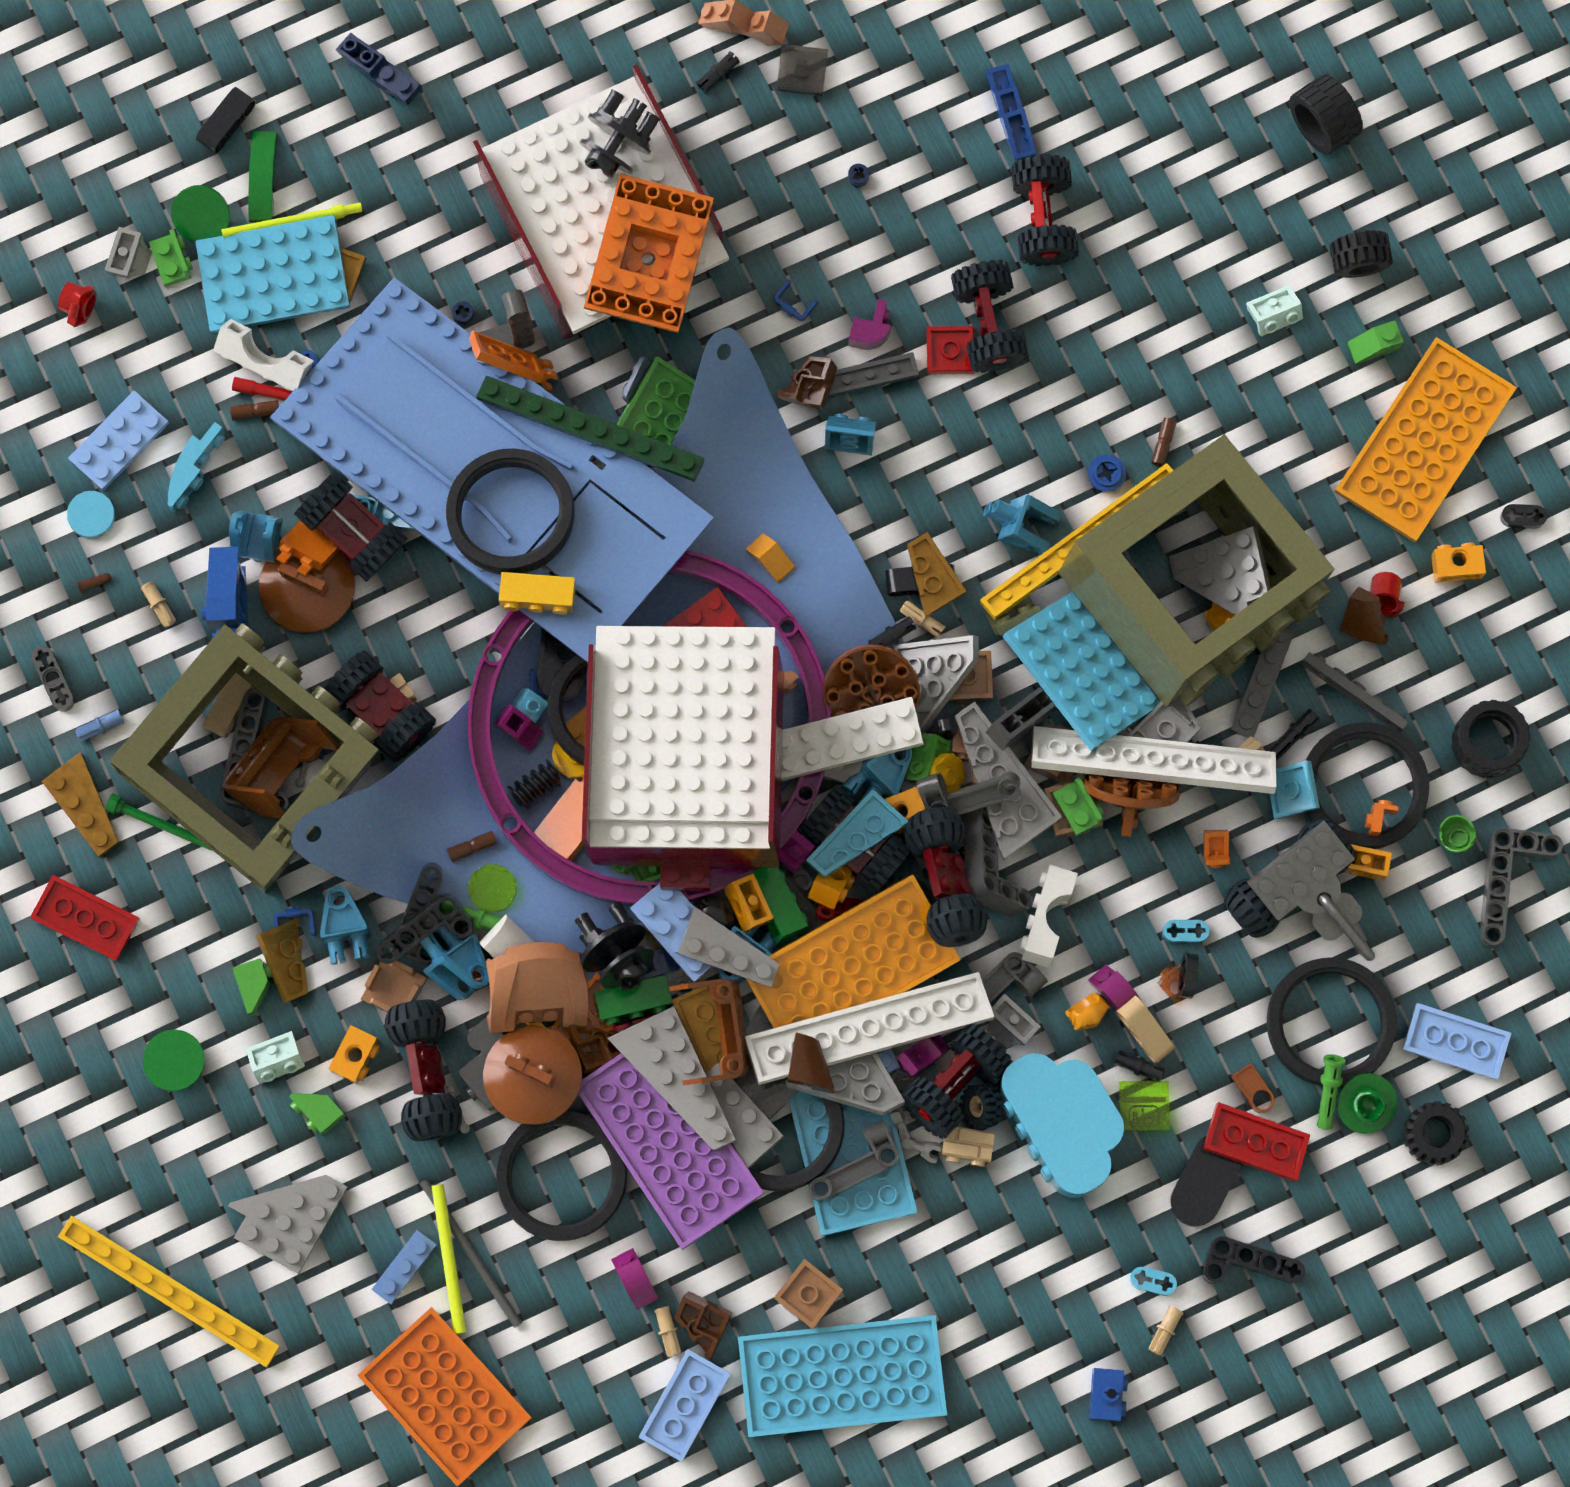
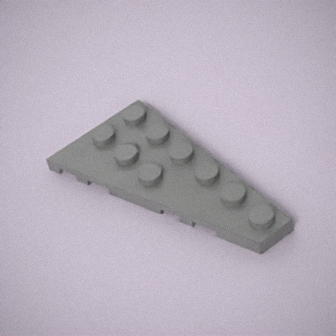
M974 701L956 714L954 718L976 783L1001 776L1005 772H1014L1019 776L1021 782L1016 798L985 807L1004 861L1061 820L1062 816L1010 747L1002 751L986 734V731L992 724ZM1007 782L1003 784L1004 788L1008 790L1015 788L1012 783Z
M674 1006L607 1038L713 1151L737 1141L710 1082L683 1085L682 1080L707 1077Z

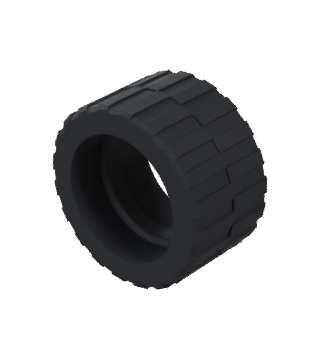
M1323 74L1290 96V111L1298 129L1309 144L1322 154H1332L1361 134L1363 121L1357 105L1346 88L1332 76Z
M1485 700L1470 707L1454 727L1451 745L1456 760L1469 773L1482 778H1496L1497 776L1507 774L1508 771L1512 770L1523 759L1529 748L1531 734L1529 733V725L1524 715L1515 706H1511L1505 701ZM1483 718L1494 719L1501 722L1509 730L1513 745L1506 757L1500 760H1490L1482 757L1473 749L1469 740V731L1476 721Z

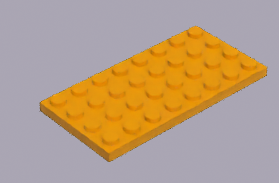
M1436 337L1334 492L1416 543L1517 387Z
M913 874L770 954L768 957L779 963L771 987L746 979L773 1028L904 993L961 960L954 947L940 946L931 938L926 925V917L931 905Z

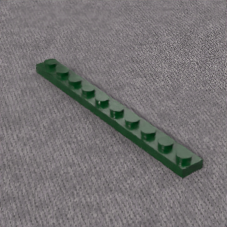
M489 376L485 377L476 395L477 399L693 482L696 481L705 462L701 456Z

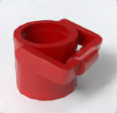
M70 281L64 285L58 300V310L68 314V324L78 327L87 323L96 303L97 292L94 291L93 286L83 287Z
M1392 572L1375 574L1371 579L1369 592L1380 597L1381 613L1384 616L1396 618L1405 605V602L1401 601L1402 580Z

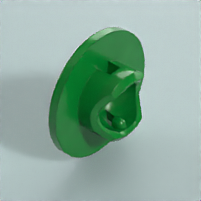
M193 185L183 189L175 197L171 207V218L176 230L186 239L195 242L221 236V229H225L229 225L230 210L226 200L218 191L204 185Z
M167 1030L157 1034L150 1040L143 1054V1068L146 1076L154 1085L167 1091H180L190 1087L198 1080L204 1069L205 1056L201 1044L194 1036L182 1030Z
M1374 1073L1358 1074L1350 1078L1340 1089L1336 1103L1337 1113L1341 1121L1352 1131L1363 1134L1373 1133L1384 1128L1392 1120L1397 1108V1095L1391 1083L1384 1077Z

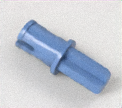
M117 709L101 718L95 717L96 720L76 728L75 731L78 739L83 742L100 733L104 735L105 731L123 724L124 720Z

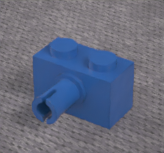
M1092 1369L1089 1419L1119 1422L1121 1421V1416L1125 1417L1126 1401H1122L1123 1391H1127L1128 1376H1124V1370Z

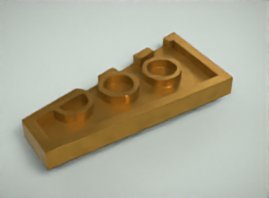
M81 752L42 780V783L99 858L119 844Z

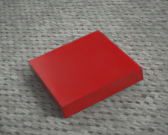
M974 326L926 327L927 374H975V371L971 370L966 348L967 343L974 339Z

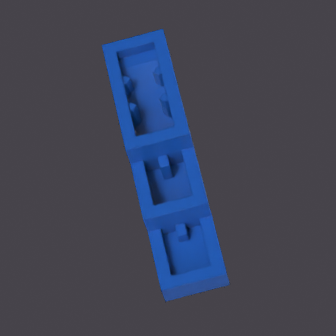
M1009 64L985 70L1013 159L1016 160L1036 154L1025 109L1022 107Z

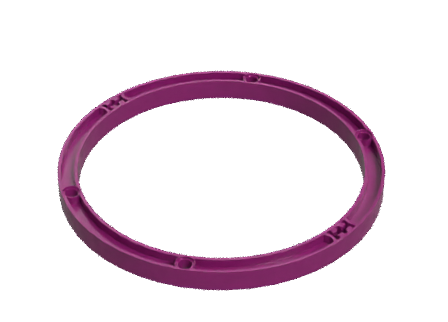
M687 550L667 574L693 578L715 587L718 586L719 589L733 595L750 607L769 627H775V634L788 651L798 672L806 700L808 723L831 718L830 703L827 700V711L824 706L823 683L825 677L819 659L804 630L785 605L765 586L745 572L721 560ZM520 610L509 611L496 628L483 652L470 694L468 742L473 770L482 797L502 833L534 867L554 881L575 892L610 903L621 902L622 905L633 906L657 886L660 881L640 882L608 877L585 869L565 859L548 847L531 831L516 812L501 784L494 763L491 745L493 700L507 659L522 635L534 623L532 619ZM789 623L794 627V630L791 633H784L781 630V626ZM490 653H500L501 659L498 662L489 661L488 656ZM825 770L799 778L793 795L781 813L780 851L805 821L816 800ZM802 789H807L812 793V797L809 800H803L799 797V792ZM515 819L518 822L517 827L513 830H508L504 827L505 821ZM716 867L711 869L710 891H681V893L689 902L711 897L723 892L724 888L730 883L746 877L750 872L762 867Z

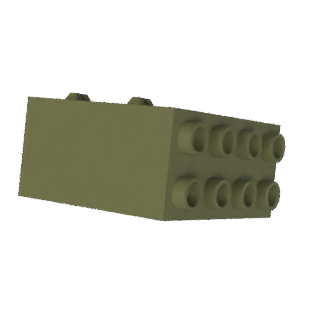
M1224 434L1076 540L1058 573L1167 707L1178 698L1186 706H1189L1209 690L1207 685L1215 680L1219 674L1223 679L1227 678L1246 662L1245 657L1256 647L1260 652L1265 650L1283 635L1281 631L1292 621L1298 625L1311 616L1320 607L1318 603L1330 594L1331 591L1324 583L1335 568ZM1195 500L1224 536L1252 526L1258 529L1266 569L1270 572V574L1268 572L1267 574L1271 587L1268 592L1197 644H1194L1122 554Z
M241 623L235 632L224 624L111 758L110 763L115 772L266 893L298 855L291 843L292 833L297 822L312 810L347 796L376 761L378 748L374 745L378 741L377 737L379 734L357 716L350 725L339 718L336 714L340 711L339 706L341 703L321 686L318 685L311 694L301 687L299 683L303 679L301 677L302 671L280 654L273 663L261 654L265 649L262 645L264 640L245 624ZM236 673L263 693L264 696L291 718L317 720L340 746L338 750H332L335 754L261 842L162 762ZM312 826L308 829L306 833L308 841L320 827Z

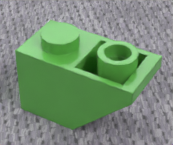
M292 1093L289 1096L293 1100L290 1106L299 1116L302 1113L306 1115L309 1119L306 1124L315 1134L320 1131L321 1134L325 1135L346 1116L328 1095Z

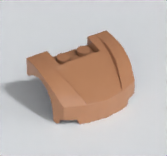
M533 942L509 947L506 949L505 954L493 959H487L486 966L490 985V1010L487 1015V1023L490 1033L514 1031L515 1024L558 1020H561L562 1027H569L572 1024L587 1026L588 986L586 971L581 966V952L569 950L565 944Z

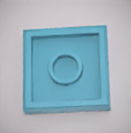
M1303 761L1276 769L1275 794H1270L1274 819H1282L1320 808L1311 761Z

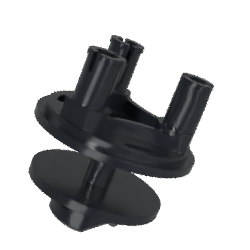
M613 89L602 107H599L597 112L589 113L587 116L592 123L611 135L606 146L603 149L585 139H581L579 142L585 149L590 151L584 161L585 165L590 169H601L603 174L609 179L614 177L618 169L628 174L633 172V169L628 164L614 156L621 143L641 153L650 155L651 150L648 144L651 140L650 135L658 121H660L659 117L647 111L638 129H636V123L645 108H647V105L642 102L637 109L640 101L636 98H633L625 115L616 118L614 114L624 96Z
M616 902L609 907V912L618 924L608 930L597 928L587 912L580 914L579 918L575 919V923L583 932L579 939L586 946L581 958L582 968L586 972L604 970L599 981L602 987L606 989L620 986L622 990H631L639 986L643 974L648 971L647 967L654 958V951L651 947H637L645 935V927L642 923L635 922L621 902Z

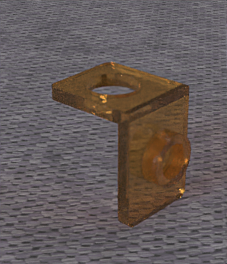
M1177 964L1174 968L1171 965L1165 968L1159 974L1161 978L1157 982L1175 1004L1182 1000L1183 997L1172 993L1170 984L1175 980L1179 981L1180 964Z

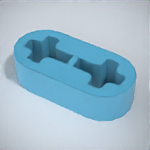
M1170 920L1164 925L1162 935L1170 943H1201L1209 935V926L1202 920ZM1172 925H1175L1177 930H1184V933H1177L1176 937L1173 938L1171 933H1167V930ZM1196 925H1199L1200 929L1204 930L1205 933H1202L1200 938H1197L1195 933H1188V930H1194Z
M1137 1267L1130 1274L1132 1286L1146 1292L1167 1296L1172 1294L1177 1287L1176 1278L1167 1272L1147 1267ZM1143 1271L1145 1272L1144 1276L1151 1278L1152 1282L1144 1281L1142 1285H1139L1135 1275H1139ZM1167 1277L1169 1278L1168 1282L1172 1284V1288H1167L1166 1291H1163L1161 1285L1155 1284V1280L1163 1281Z

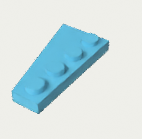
M872 789L808 857L806 862L825 878L906 826L908 820Z

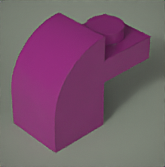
M878 299L873 321L854 317L848 346L872 350L882 346L887 341L891 332V325H887L890 310L887 309V301Z
M510 704L506 705L493 724L502 733L529 751L544 732L532 723L529 717Z
M796 830L780 851V862L795 874L806 863L808 857L818 846H814Z
M1107 964L1088 979L1090 984L1106 998L1115 1012L1134 996L1139 998L1127 980Z
M941 1035L919 1040L914 1046L898 1055L897 1059L900 1061L904 1071L911 1076H918L938 1061L951 1048Z
M633 1248L611 1259L636 1310L658 1299Z

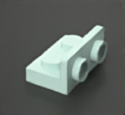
M1290 285L1246 303L1247 310L1257 324L1260 336L1273 333L1303 319L1302 304Z
M292 1031L246 1048L252 1071L259 1084L270 1082L277 1077L294 1073L298 1069L305 1067Z

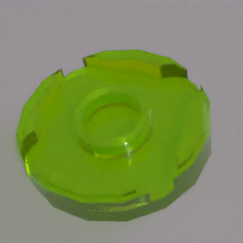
M487 864L472 874L468 882V894L478 909H486L487 913H498L507 909L513 903L517 894V883L507 868L498 864Z

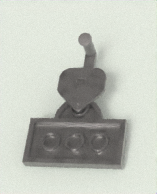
M1324 820L1247 881L1278 921L1296 906H1299L1303 911L1313 914L1312 925L1324 939L1335 940L1342 934H1345L1355 946L1354 950L1357 954H1360L1367 961L1374 960V952L1353 927L1362 917V908L1351 894L1341 892L1340 882L1336 876L1355 858Z

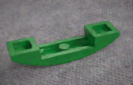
M253 131L249 166V222H262L273 219V182L277 132Z

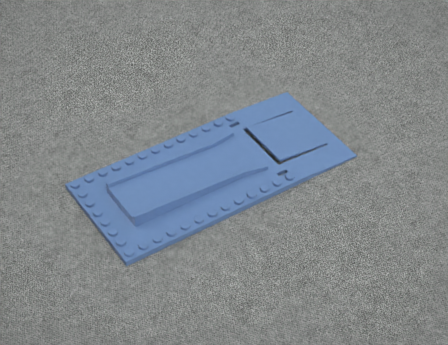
M394 277L302 380L298 389L295 388L271 415V420L498 594L500 592L501 574L488 572L471 563L459 551L450 536L446 519V504L450 488L458 474L470 462L481 455L495 450L523 449L539 454L549 460L562 473L571 489L574 500V522L565 546L544 566L557 576L574 577L576 591L599 608L602 613L597 612L576 594L574 611L567 612L566 615L554 614L550 610H543L542 613H533L524 608H519V610L588 662L589 644L594 645L596 649V627L623 626L712 522L714 517L638 460L478 400L476 395L485 377L489 376L565 405L533 380L476 360L469 340L471 334ZM595 458L604 464L605 467L601 470L590 461ZM507 467L492 471L480 478L467 493L462 507L463 529L476 546L490 554L505 557L526 554L533 548L536 549L543 544L553 532L559 515L558 496L546 479L531 470ZM597 487H599L601 490H603L605 493H607L609 496H611L613 499H615L617 502H619L621 505H623L625 508L631 511L634 515H636L638 518H640L642 521H644L646 524H648L650 527H652L654 530H656L658 533L664 536L665 539H661L658 535H656L653 531L647 528L639 520L633 517L630 513H628L620 505H618L606 494L600 491ZM541 567L534 571L524 573L551 576Z

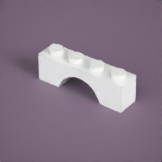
M232 319L220 327L213 349L214 352L220 354L223 358L232 360L240 364L244 369L252 370L262 375L264 379L274 381L289 391H294L295 388L298 389L302 380L310 373L314 360L294 350L282 358L267 356L254 343L252 329Z
M1049 865L1047 873L1042 872L1038 886L1043 888L1041 894L1036 893L1032 907L1037 909L1035 915L1030 914L1026 929H1030L1029 936H1023L1019 949L1024 951L1022 960L1050 968L1059 936L1049 928L1046 914L1055 906L1069 904L1078 873L1053 865Z

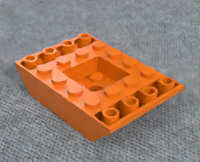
M620 173L584 309L678 333L714 198ZM645 255H651L654 257L655 262L652 265H645L642 263L641 258Z

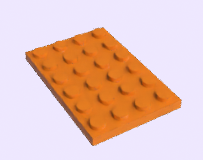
M432 1307L357 1375L457 1487L532 1419L527 1411Z

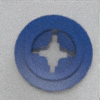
M1109 454L1100 455L1089 465V481L1095 489L1102 490L1103 492L1115 491L1125 481L1126 468L1123 462L1116 456ZM1103 465L1107 471H1114L1110 476V481L1106 477H1099L1103 473Z

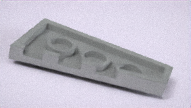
M694 907L678 954L771 987L779 963Z
M718 1063L706 1073L707 1077L721 1075ZM733 1079L712 1081L710 1084L737 1140L733 1142V1145L749 1169L784 1136Z

